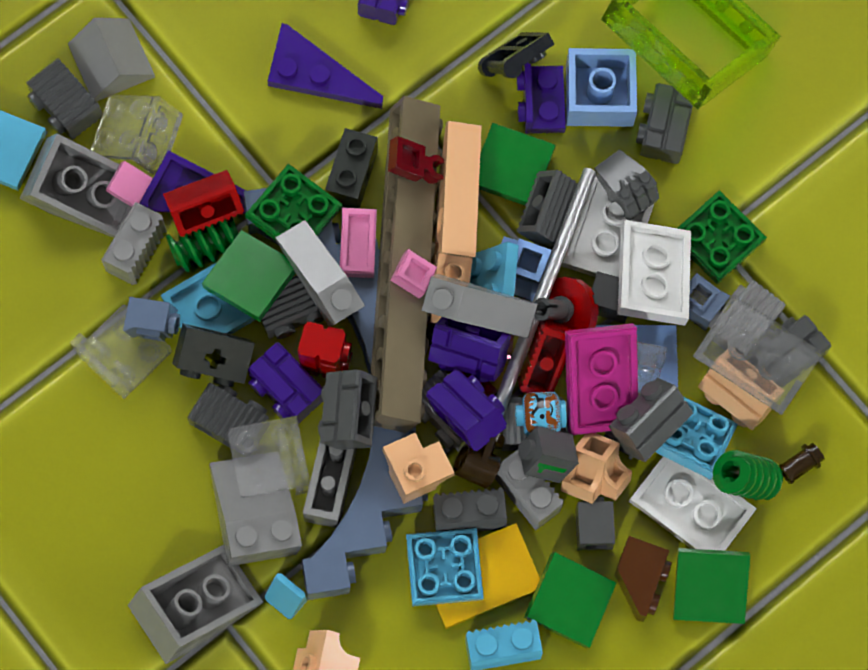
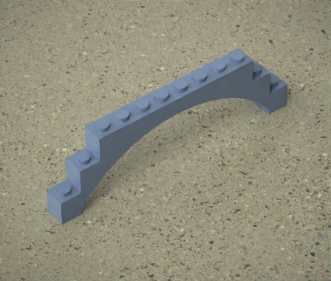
M267 188L244 191L245 214ZM246 219L249 234L258 233L279 245L277 241ZM331 220L318 238L340 266L341 244H336L341 243L340 228L338 223H332ZM377 238L375 241L374 278L348 277L365 305L349 315L347 319L360 344L369 374H371L380 253ZM373 426L372 447L370 448L369 459L359 489L347 513L331 537L312 558L302 559L307 600L349 594L350 584L356 583L353 562H346V559L385 553L387 542L392 541V533L389 520L383 521V518L421 512L423 501H428L427 493L403 504L390 477L389 466L382 451L384 446L416 433V426L406 433Z

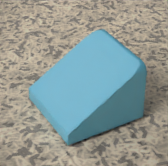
M278 573L274 577L265 594V600L288 619H292L307 602L306 593L282 573Z

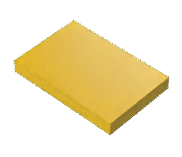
M517 523L478 538L484 599L480 601L435 604L445 630L534 594L540 577Z

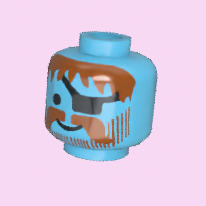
M555 392L526 393L522 399V405H515L516 426H523L526 436L536 426L545 427L557 432L561 431V428H566L567 422L565 400H560Z

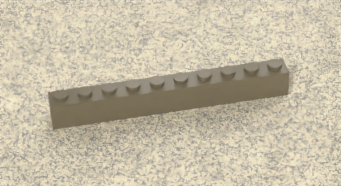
M403 96L390 109L371 363V375L377 377L373 426L404 433L420 424L425 413V405L422 402V390L427 380L424 359L429 348L426 327L431 313L421 311L427 290L419 299L390 280L403 253L408 249L431 263L435 252L432 233L437 221L434 202L439 190V182L430 184L423 178L414 182L388 172L390 140L400 136L426 146L425 156H441V151L438 149V139L443 128V121L440 119V105Z

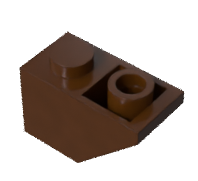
M629 536L614 575L636 620L644 622L647 614L654 615L661 595L656 594L655 591L659 580L666 582L672 562L666 560L669 550Z

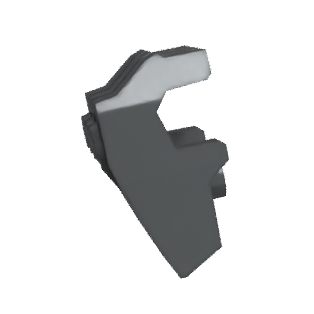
M620 149L594 168L596 177L605 189L611 203L616 202L622 208L624 217L627 220L631 221L659 199L655 179L642 165Z

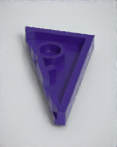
M281 24L267 81L268 86L382 109L383 96L289 25Z
M168 150L139 204L155 212L170 213L163 196L164 193L214 174ZM235 185L244 209L243 214H245L244 191L246 190Z

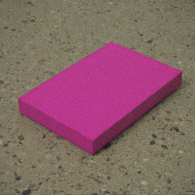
M633 323L565 331L569 434L580 435L611 431L608 426L617 418L618 411L622 407L630 405L638 397L637 326Z

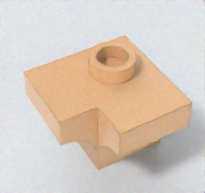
M413 433L384 446L382 449L389 466L390 477L403 504L435 490L440 483L454 476L455 472L439 441L423 448L416 433Z
M597 433L585 434L575 446L579 464L562 480L561 491L591 504L599 495L616 501L631 482L632 470L628 469L619 458L620 443Z
M310 630L306 648H297L293 670H358L360 658L349 655L342 649L339 641L340 633L330 630Z

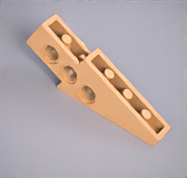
M447 121L442 150L444 164L440 166V174L443 175V180L439 181L435 207L437 221L432 233L435 252L431 259V264L437 267L434 275L441 274L470 283L472 261L476 257L482 126ZM431 314L427 324L435 325L441 316Z

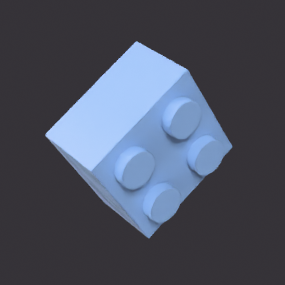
M569 48L566 61V126L633 127L637 115L636 49Z

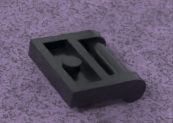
M521 32L483 57L478 63V70L483 76L493 77L496 74H502L506 78H516L521 74L524 64L527 62L533 64L547 55L545 51L555 44L549 33Z

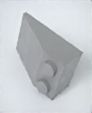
M58 133L46 138L20 197L21 200L50 214L113 238L132 208L105 191L120 164Z
M275 452L209 463L227 565L233 566L297 555L302 547L295 508L279 453Z
M224 545L144 585L129 602L128 607L165 664L221 632L260 606L263 601L240 566L227 565Z

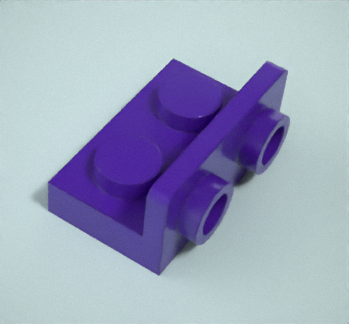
M527 62L523 65V71L517 77V91H523L524 102H518V122H525V134L565 133L563 66H531Z

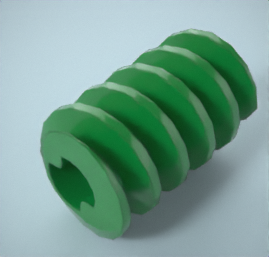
M231 216L229 221L224 219L223 222L218 221L216 226L213 224L210 227L205 226L203 231L200 229L197 232L192 231L191 236L185 234L182 237L178 233V241H175L170 234L165 235L177 267L181 265L189 273L191 272V261L193 260L200 268L204 267L205 255L213 263L216 262V251L219 250L224 254L239 233Z
M732 450L722 454L715 462L713 481L721 492L753 500H770L780 491L783 483V474L779 465L772 459L739 450Z

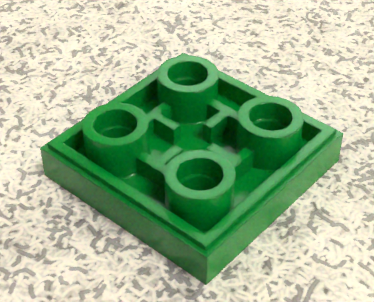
M492 123L480 153L479 190L525 206L528 202L527 198L531 196L530 192L533 190L532 186L535 184L536 174L539 171H547L556 145Z
M288 163L246 212L245 218L274 240L277 236L306 220L315 234L319 236L342 209V203Z
M720 190L677 228L691 231L690 258L717 285L764 243L767 238Z
M241 230L204 279L202 286L205 290L260 322L296 272L285 255Z
M678 548L673 619L745 624L750 553Z
M553 552L548 559L524 618L529 621L534 619L537 625L578 645L590 648L617 582Z

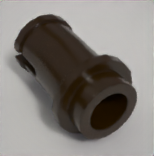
M814 443L802 445L800 452L779 465L783 478L789 484H793L795 480L812 468L818 469L821 467V462L825 458Z

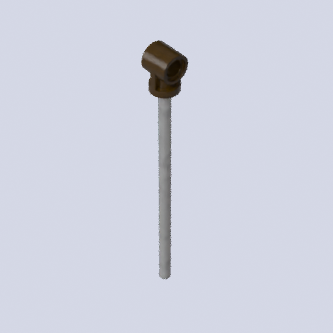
M583 169L532 301L533 303L539 298L548 299L596 176V172L593 169ZM534 318L529 338L519 336L496 397L500 400L505 410L540 320ZM501 434L494 438L491 437L490 441L478 451L464 444L454 462V474L487 489L496 478L501 464V458L493 454L495 448H503L505 437Z

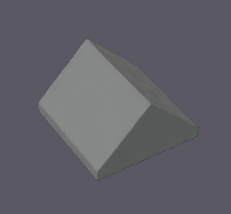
M93 18L68 43L86 87L95 101L155 78L145 52L128 18Z

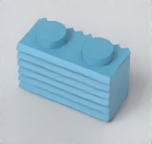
M534 619L530 623L526 620L523 624L519 621L516 625L511 623L509 627L504 624L502 628L497 625L495 629L489 627L488 630L483 628L481 631H478L476 629L474 633L468 631L465 637L470 670H483L539 660L543 654L538 625Z

